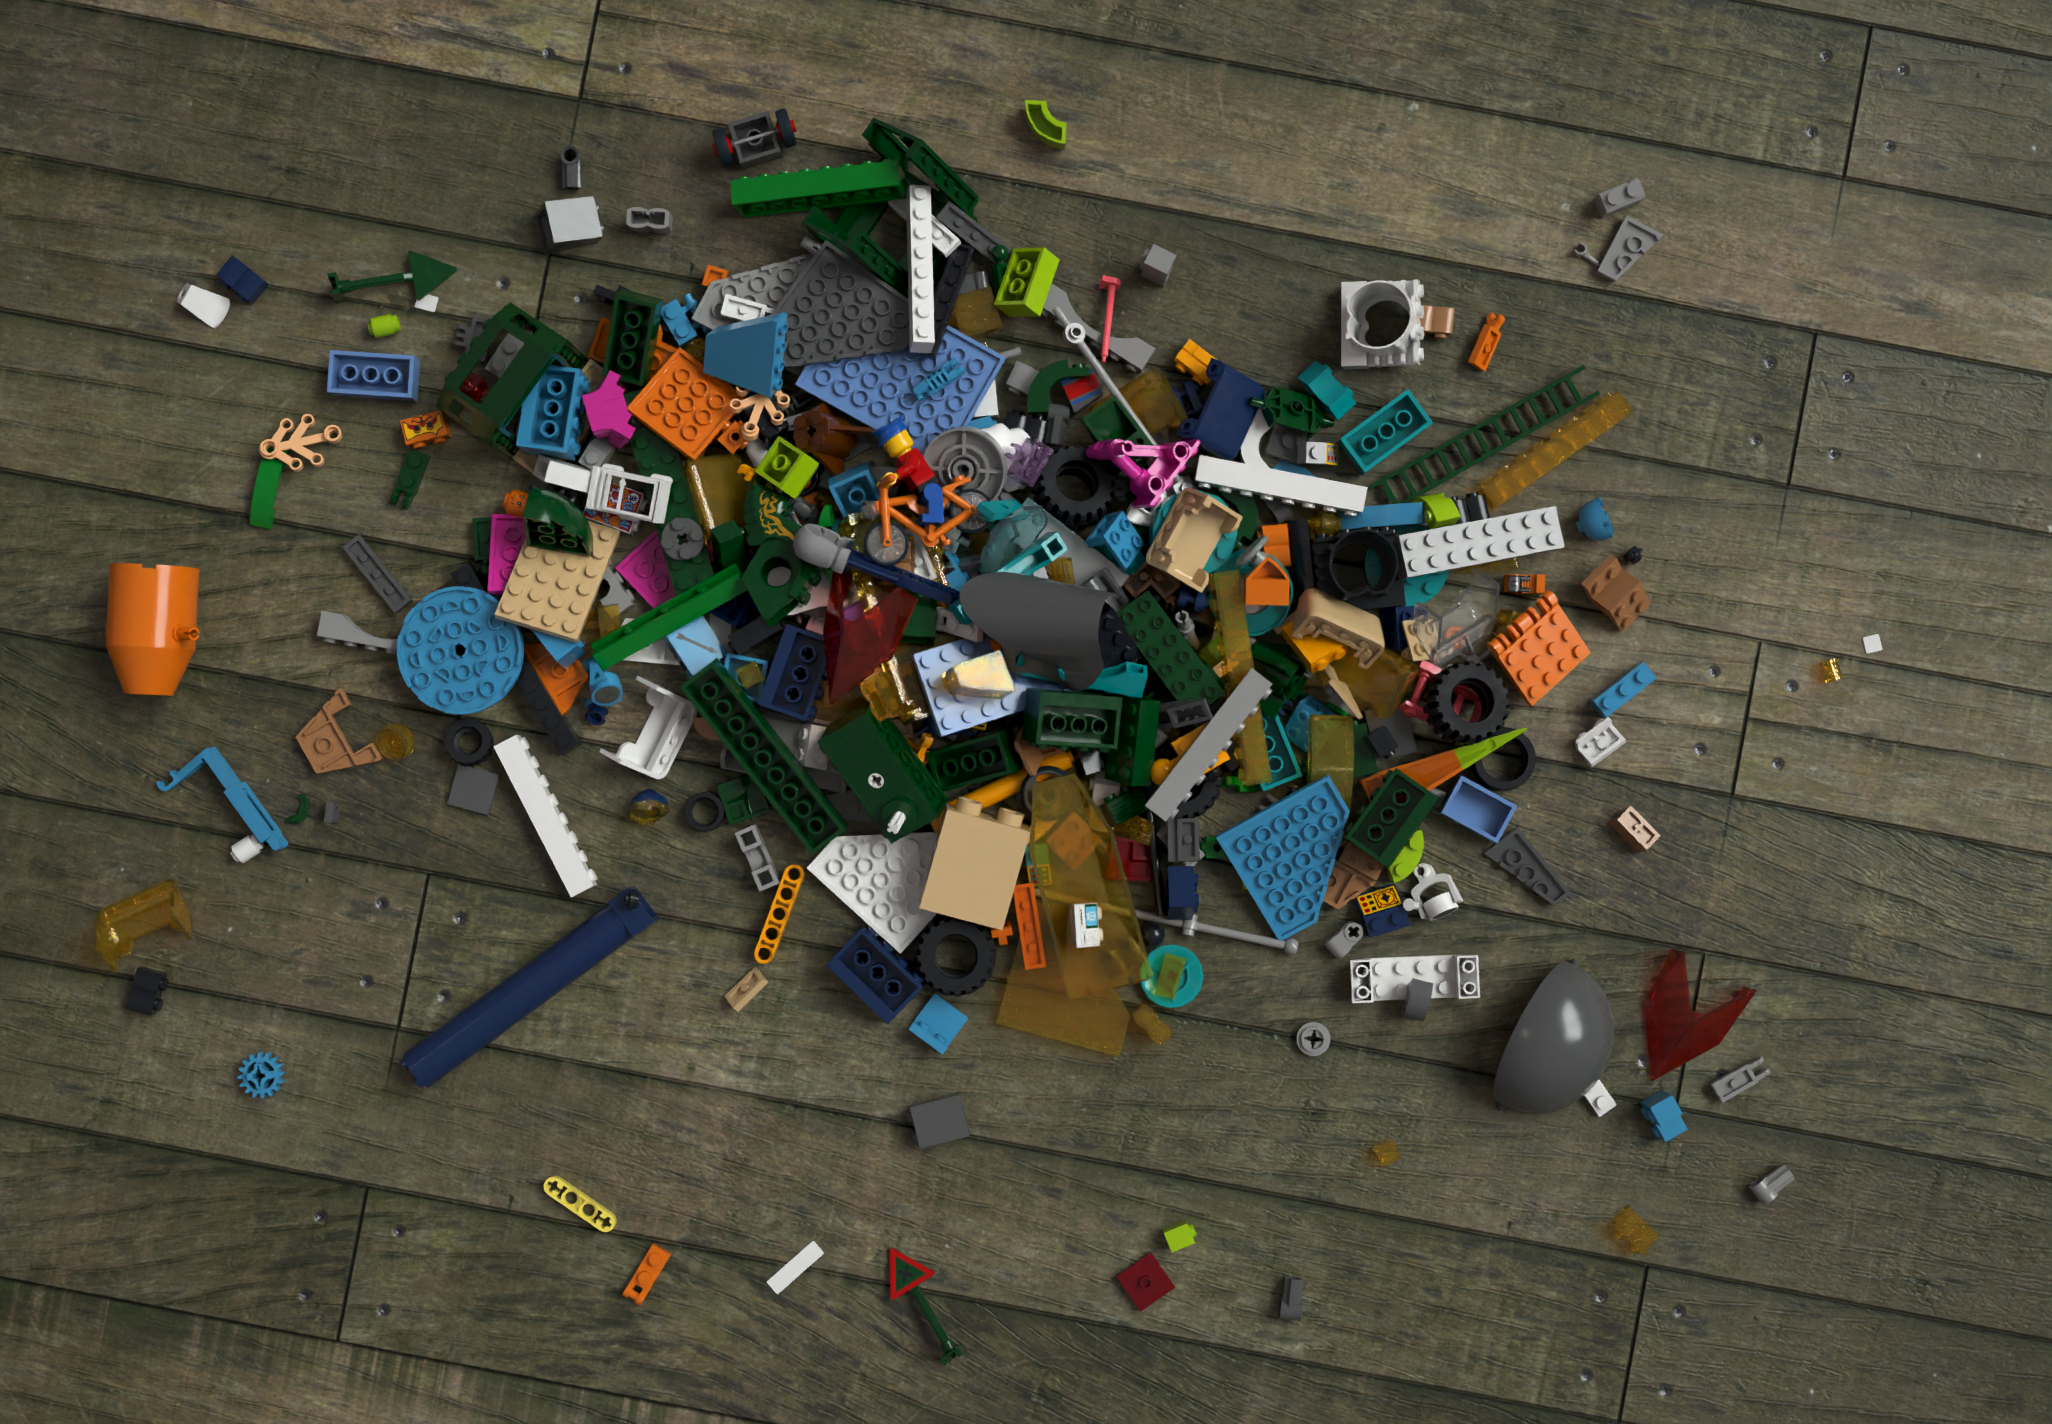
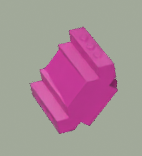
M610 370L602 379L596 391L585 394L582 398L594 436H597L598 439L608 437L609 443L612 446L621 449L631 439L636 428L627 424L632 414L628 412L623 392L625 389L616 385L620 375Z

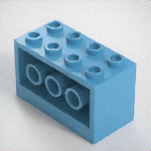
M550 365L524 401L516 446L524 454L534 456L540 454L575 461L576 455H579L581 446L578 440L579 435H582L584 430L582 416L586 414L582 396L590 391V381H588V378L580 369Z

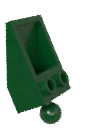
M1116 395L1081 419L1094 443L1111 438L1112 440H1128L1133 442L1134 445H1136L1135 441H1137L1139 445L1154 446ZM1128 456L1140 468L1148 469V463L1139 460L1141 457ZM1106 460V463L1111 467L1115 475L1122 472L1114 463Z

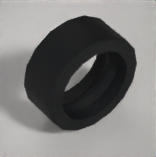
M1186 605L1185 609L1180 607L1176 609L1175 616L1178 612L1182 616V611H1186L1189 614V618L1194 623V631L1197 637H1205L1212 633L1215 620L1212 611L1209 609H1203L1202 613L1193 611L1194 605ZM1174 616V622H1173V624H1174V625L1176 626V628H1177V624H1178V623H1177V621H1176V619H1175V616Z
M700 792L688 799L684 808V816L688 825L694 830L707 832L713 831L721 825L725 818V810L720 797L714 793ZM707 799L715 804L717 816L710 824H700L694 819L692 810L696 802Z

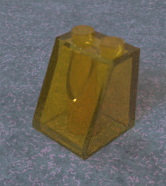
M1001 650L955 665L942 674L943 686L951 695L1002 699L1016 691Z

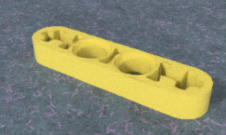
M553 1175L544 1182V1191L550 1197L598 1230L609 1232L615 1227L617 1219L611 1211L563 1178ZM554 1181H557L558 1188L562 1190L565 1186L567 1189L562 1193V1196L560 1197L558 1196V1194L561 1191H559L558 1189H554L552 1191L550 1189L551 1185L549 1184V1182L553 1183ZM568 1192L576 1194L577 1201L575 1203L567 1202L566 1194ZM591 1204L595 1209L594 1214L586 1215L583 1211L584 1205ZM599 1210L602 1212L599 1215L600 1217H602L603 1219L607 1217L610 1218L609 1222L611 1226L607 1225L606 1227H604L602 1225L603 1220H601L599 1217L596 1221L593 1220V1218L598 1214Z

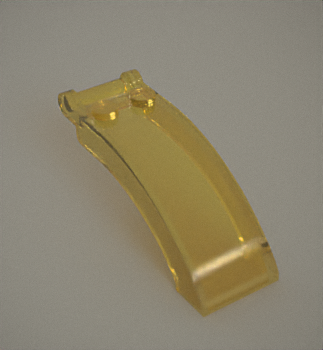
M1310 715L1307 730V785L1329 774L1350 810L1354 772L1352 716ZM1349 816L1346 820L1344 833L1339 847H1345L1346 845L1345 830L1348 826Z

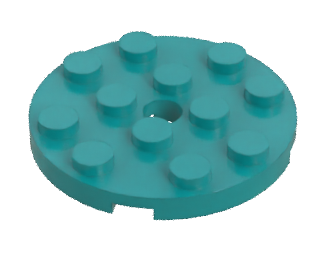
M1420 524L1391 527V529L1397 530L1396 536L1430 530ZM1367 547L1364 556V572L1369 583L1368 585L1370 588H1373L1381 576V563L1377 554ZM1448 571L1404 579L1405 606L1420 605L1432 599L1443 587Z

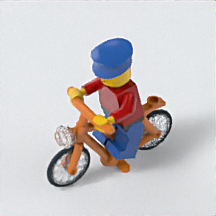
M903 415L871 433L872 436L877 437L878 448L884 446L890 457H897L895 473H886L881 477V481L876 484L880 495L879 500L875 502L873 500L869 502L867 500L863 501L864 506L861 507L865 519L869 518L870 521H874L880 515V522L872 525L865 534L864 550L872 562L881 566H893L900 563L905 558L909 549V540L905 530L900 525L891 522L890 516L920 536L922 543L927 547L935 546L940 539V550L951 544L950 539L946 540L944 534L957 527L962 532L975 534L985 530L991 523L982 517V513L976 509L979 502L991 501L985 493L977 489H965L957 494L952 492L956 487L971 482L970 477L965 478L964 475H960L952 479V484L942 488L937 484L939 481L918 448L911 449L914 443L906 430L908 427L903 422ZM905 482L911 492V495L894 498L888 497L889 488H894ZM949 502V515L951 520L943 524V509ZM906 504L909 510L921 516L914 523L894 509L893 506Z

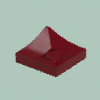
M1111 837L1106 879L1151 882L1148 840Z

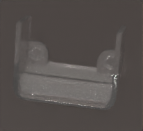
M1474 568L1472 569L1470 586L1461 590L1458 594L1457 606L1443 615L1439 616L1420 602L1415 603L1413 632L1430 661L1440 666L1467 650L1468 646L1464 638L1465 635L1469 636L1473 646L1492 633L1496 622L1500 583Z

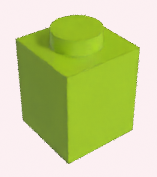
M1186 1220L1163 1229L1172 1253L1195 1244L1193 1237L1197 1236L1193 1224L1188 1225Z

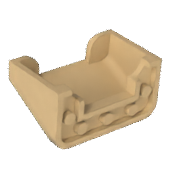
M1187 487L1180 492L1147 552L1146 562L1202 593L1209 582V575L1203 570L1222 533L1230 534L1236 531L1243 517L1211 496Z
M1316 588L1305 590L1299 597L1291 636L1301 640L1303 635L1312 634L1313 638H1316L1320 633L1354 648L1353 656L1359 657L1358 666L1366 670L1383 653L1385 641L1378 617Z

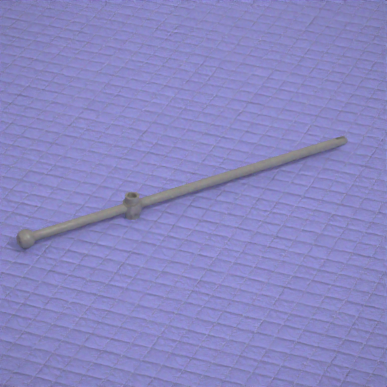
M1034 888L1035 897L1067 904L1097 903V907H1101V911L1182 928L1181 934L1194 937V932L1200 931L1284 949L1289 955L1296 954L1299 943L1294 938L1282 941L1198 923L1197 915H1193V920H1167V916L1156 917V913Z

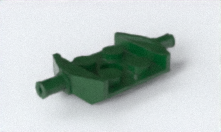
M1272 386L1266 392L1263 399L1251 396L1248 401L1250 406L1261 409L1265 421L1270 428L1274 424L1308 432V438H1312L1321 425L1331 428L1334 425L1333 418L1324 417L1318 399L1298 392ZM1292 405H1294L1299 412L1295 411Z

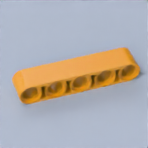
M798 864L788 866L782 876L754 952L755 959L759 963L765 964L770 962L778 949L805 876L803 867ZM796 868L799 870L800 877L797 880L790 878V869ZM784 888L791 889L793 893L791 899L787 900L782 897V890ZM776 908H782L785 911L783 919L775 917L774 911ZM769 928L777 930L778 935L776 939H770L767 936ZM761 948H767L770 951L768 959L761 958L759 954Z

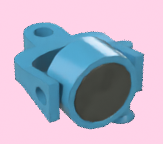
M592 655L590 658L582 660L584 669L587 673L590 672L588 687L591 698L583 699L586 709L588 710V706L591 703L608 707L622 701L623 690L619 676L608 672L607 669L602 670Z

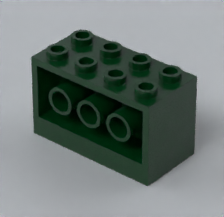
M1026 688L1022 739L1029 741L1028 745L1036 746L1037 748L1048 749L1050 746L1062 750L1076 748V750L1080 751L1094 749L1098 752H1110V749L1118 748L1122 697L1107 693Z
M1397 768L1386 773L1382 779L1384 785L1381 789L1376 787L1370 796L1371 803L1368 806L1363 805L1357 814L1359 817L1358 821L1355 824L1351 822L1345 830L1347 835L1345 837L1346 841L1387 870L1439 798ZM1404 795L1406 802L1397 803L1396 796ZM1389 812L1393 813V814H1392V817H1393L1394 819H1393L1392 821H1391V820H1388V821H1385V820H1384V818H1385V816L1383 815L1384 813H1387V814H1388ZM1372 830H1380V838H1371Z

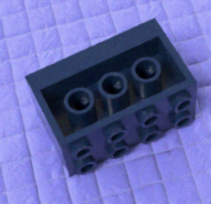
M786 624L758 705L765 710L809 724L810 720L814 721L818 711L817 707H815L817 700L821 701L825 692L822 686L824 681L829 680L832 672L830 667L831 661H836L839 653L835 640ZM812 652L813 658L806 660L805 654ZM804 672L806 677L799 680L797 675ZM797 692L799 697L792 700L790 697L791 693Z
M863 926L826 966L879 1017L889 1024L917 995L925 983L917 970L912 972L907 967L909 963L901 955L897 957L892 952L894 948L887 941L882 943L877 938L879 934L872 927L869 926L867 928ZM859 952L867 953L868 961H861L859 959ZM874 967H881L883 969L882 973L884 975L882 976L879 974L877 976L875 974L876 970L874 969ZM890 982H892V983L897 982V983L899 984V985H898V989H899V990H896V989L892 990V989H890V987H891Z

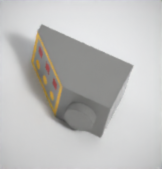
M1300 442L1297 448V464L1338 466L1339 445L1325 442Z

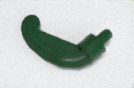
M299 795V799L302 802L298 814L286 818V822L295 824L305 820L309 812V799L306 795Z

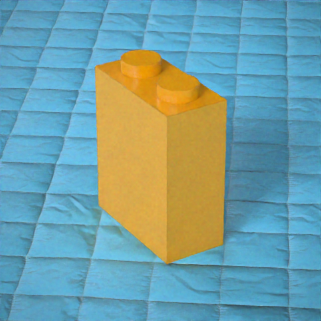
M1294 620L1282 627L1283 638L1312 674L1325 669L1330 662L1335 659H1341L1348 652L1347 645L1321 633L1316 638H1313L1312 634L1303 635L1301 640L1291 636Z

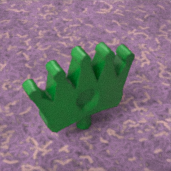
M1327 702V707L1332 709L1340 716L1347 718L1348 713L1330 702Z

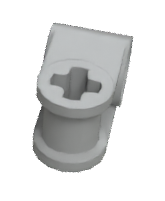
M1348 921L1330 936L1323 945L1337 960H1340L1362 938L1363 928L1355 921ZM1349 927H1357V935L1354 936L1353 934H1351L1349 936Z

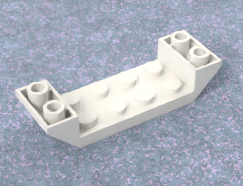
M1449 954L1350 960L1352 1003L1405 1000L1407 986L1412 978L1433 983L1431 998H1480L1478 955Z

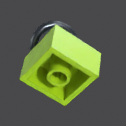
M780 436L777 437L755 470L756 473L794 499L798 496L803 497L812 493L820 480L819 463ZM813 476V481L808 488L804 489Z

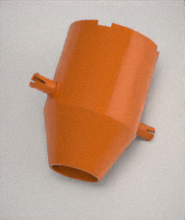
M110 563L105 646L123 693L174 696L196 651V640L199 638L197 633H200L197 628L199 569L170 565H156V569L142 568L143 564Z

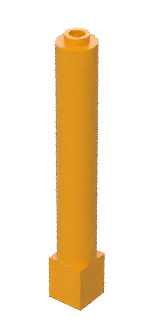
M1063 750L1062 754L1044 757L1039 767L1055 766L1065 771L1073 767L1072 762L1075 759L1071 750ZM1022 767L1020 770L1005 775L961 797L983 803L981 809L983 810L1019 793L1021 784L1029 773ZM1042 774L1036 777V780L1040 783L1055 775ZM957 799L951 802L949 800L947 803L956 806ZM944 809L939 818L930 822L936 834L939 830Z

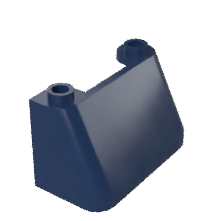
M1211 358L1206 369V375L1211 381L1215 382L1214 387L1199 419H1185L1181 423L1176 435L1183 441L1198 439L1201 442L1197 447L1199 453L1213 458L1232 461L1237 456L1259 407L1248 404L1249 398L1253 396L1263 399L1265 390L1263 386L1222 361Z

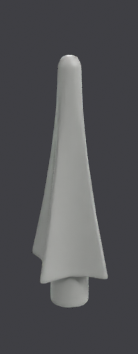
M1330 684L1325 686L1324 691L1328 694L1327 701L1340 707L1356 720H1359L1360 723L1364 722L1363 718H1357Z

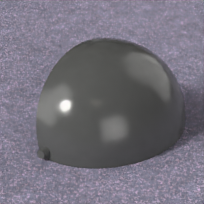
M1572 958L1571 962L1563 961L1559 963L1540 984L1522 1013L1509 1039L1496 1073L1493 1098L1498 1103L1496 1106L1498 1109L1504 1111L1505 1108H1510L1526 1114L1556 1112L1580 1100L1594 1087L1603 1074L1610 1059L1614 1043L1613 1012L1606 993L1591 975L1580 969L1578 966L1579 961Z

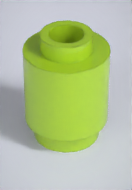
M390 313L372 317L371 322L368 323L370 335H375V338L395 335L396 332L401 331L397 314L392 315Z

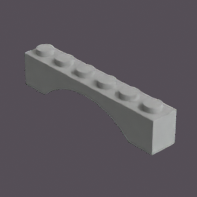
M1051 284L1041 315L1044 317L1049 315L1055 319L1054 323L1064 328L1052 311L1059 305L1071 323L1082 325L1085 330V338L1090 341V345L1100 351L1103 334L1084 323L1071 306L1067 293ZM1073 330V334L1078 336L1077 331ZM1110 336L1108 357L1116 362L1121 360L1126 364L1125 367L1134 373L1137 371L1142 373L1154 354L1155 348L1138 337L1115 338Z
M321 611L317 636L324 637L323 641L336 643V640H343L344 645L357 647V643L365 644L364 649L377 651L378 647L386 648V653L397 654L398 639L375 637L363 631L347 615Z

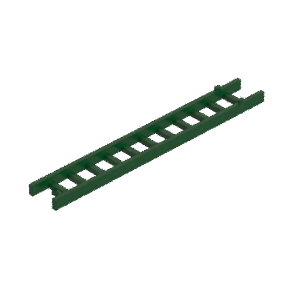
M1582 365L1367 486V492L1381 484L1384 488L1382 489L1384 494L1392 504L1408 503L1600 395V392L1598 390L1584 399L1581 398L1570 377L1586 369ZM1565 381L1577 402L1566 409H1563L1552 389ZM1544 392H1547L1558 411L1557 414L1545 420L1533 399ZM1526 402L1529 403L1540 422L1529 430L1526 429L1515 408ZM1510 412L1522 433L1509 441L1496 420ZM1490 422L1503 443L1491 451L1478 430ZM1471 433L1474 434L1485 453L1474 461L1471 460L1460 439ZM1455 443L1467 464L1456 471H1453L1442 452V449ZM1435 453L1448 473L1447 476L1436 482L1423 461ZM1416 464L1419 465L1430 484L1419 492L1415 490L1405 470ZM1400 474L1411 493L1410 497L1401 502L1397 501L1387 483V480Z

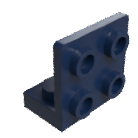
M1403 606L1379 609L1380 623L1385 641L1384 651L1400 650L1408 647L1401 621L1429 619L1428 606Z

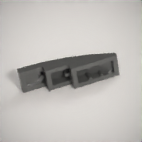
M1185 699L1160 703L1158 729L1171 726L1178 728L1211 720L1213 716L1206 699Z

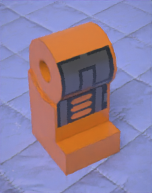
M1545 574L1504 575L1503 592L1542 595L1545 593Z

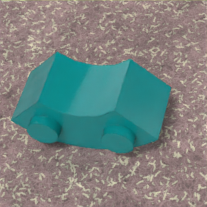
M1314 361L1297 378L1311 396L1315 395L1323 403L1321 407L1336 420H1339L1356 404L1352 397L1354 394L1348 386L1345 385L1343 387L1332 376L1333 371L1328 365H1321Z

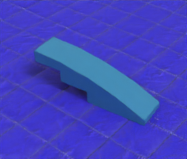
M1424 502L1364 506L1363 513L1357 514V517L1346 516L1344 511L1336 510L1337 530L1360 529L1366 526L1379 528L1384 526L1397 527L1425 524Z

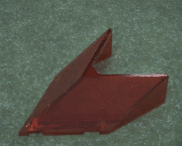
M845 570L841 574L833 571L823 629L829 701L831 705L837 702L838 697L844 692L851 691L875 672L874 669L883 662L887 663L892 659L918 601L916 597L903 588L897 587L858 619L851 621L844 617L843 601L854 577Z
M1672 949L1643 1004L1646 1019L1648 1055L1651 1065V1081L1718 1046L1754 996L1756 990L1743 986L1737 997L1701 1015L1691 1010L1685 953Z

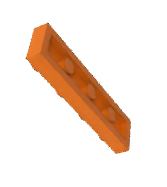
M1033 882L1015 885L1013 895L1025 970L1046 967Z

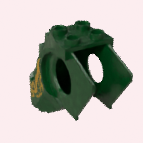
M760 475L753 481L744 500L745 515H743L746 523L744 527L749 535L746 539L750 548L756 554L740 581L744 582L766 624L774 627L797 606L802 608L803 605L806 606L811 598L810 592L813 586L817 587L822 576L819 575L821 571L818 566L800 559L795 554L793 547L794 536L802 526L787 518L793 512L790 495L765 487L767 479ZM782 566L791 571L790 579L785 584L775 587L769 585L768 575L772 569Z

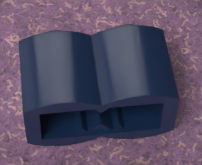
M233 255L216 274L221 278L219 283L228 290L232 287L237 291L235 296L244 303L247 300L254 303L269 285Z

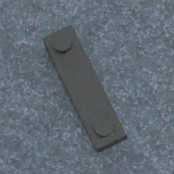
M948 201L936 219L972 247H975L978 252L994 264H997V261L992 257V249L996 245H1004L1008 249V257L1005 262H1009L1013 250L953 203Z
M360 534L342 547L394 613L397 614L413 601Z

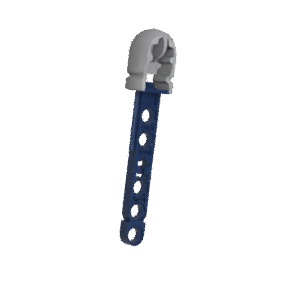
M806 524L794 536L793 547L795 554L800 559L823 568L831 567L833 571L840 574L846 565L948 605L960 598V592L954 588L894 565H877L867 555L852 550L853 539L848 537L841 538L838 533L816 524Z

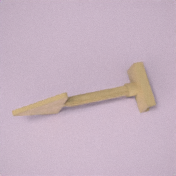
M1296 611L1285 618L1278 627L1273 628L1277 635L1283 636L1282 627L1295 619ZM1329 663L1323 669L1328 678H1330L1329 684L1357 718L1361 719L1363 716L1347 684L1339 681L1335 670Z

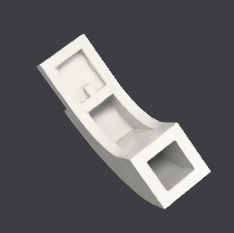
M1261 409L1257 411L1240 447L1239 455L1241 463L1269 468L1259 454V441L1270 429Z

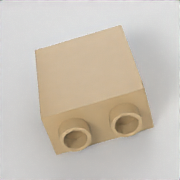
M958 797L956 806L948 803L945 805L919 897V908L1003 930L1029 839L1030 829L1028 825L1022 824L1024 814L999 808L996 817L981 813L983 803L970 798Z

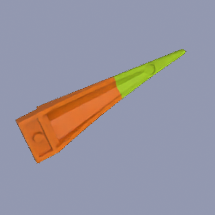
M1521 728L1473 745L1463 746L1380 771L1361 780L1362 786L1371 803L1370 796L1376 787L1381 789L1384 785L1382 779L1386 773L1397 768L1431 791L1522 734L1527 728ZM1404 795L1396 796L1397 803L1406 802ZM1389 812L1388 814H1387V813H1384L1383 815H1384V816H1387V815L1392 814V813H1391V812Z

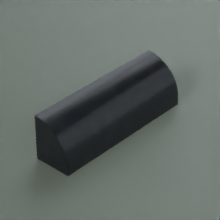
M1308 518L1284 522V524H1287L1291 559L1289 574L1293 585V606L1298 605L1299 597L1305 590L1316 588L1310 521Z

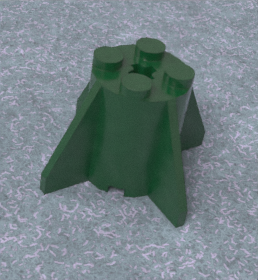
M1255 642L1250 649L1247 659L1241 662L1239 671L1242 672L1243 678L1249 669L1253 668L1272 683L1270 686L1272 692L1265 700L1260 699L1258 704L1265 715L1274 720L1285 702L1290 703L1289 699L1295 700L1298 697L1303 700L1306 697L1302 689L1306 683V680L1303 679L1304 673L1308 674V668L1289 644H1260Z

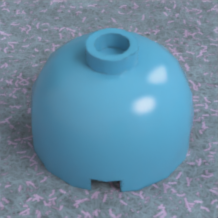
M1600 497L1585 503L1580 509L1579 521H1576L1579 532H1584L1593 541H1602L1614 537L1608 513L1602 509L1604 504Z

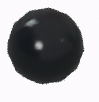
M1147 922L1139 930V940L1148 946L1158 947L1164 941L1165 930L1157 922Z

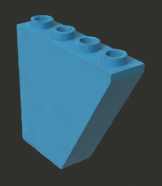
M782 312L716 327L706 335L703 373L767 397H771L777 391H780L783 385V380L781 379L782 370L785 365L783 355L786 349L785 334L788 329L787 313Z

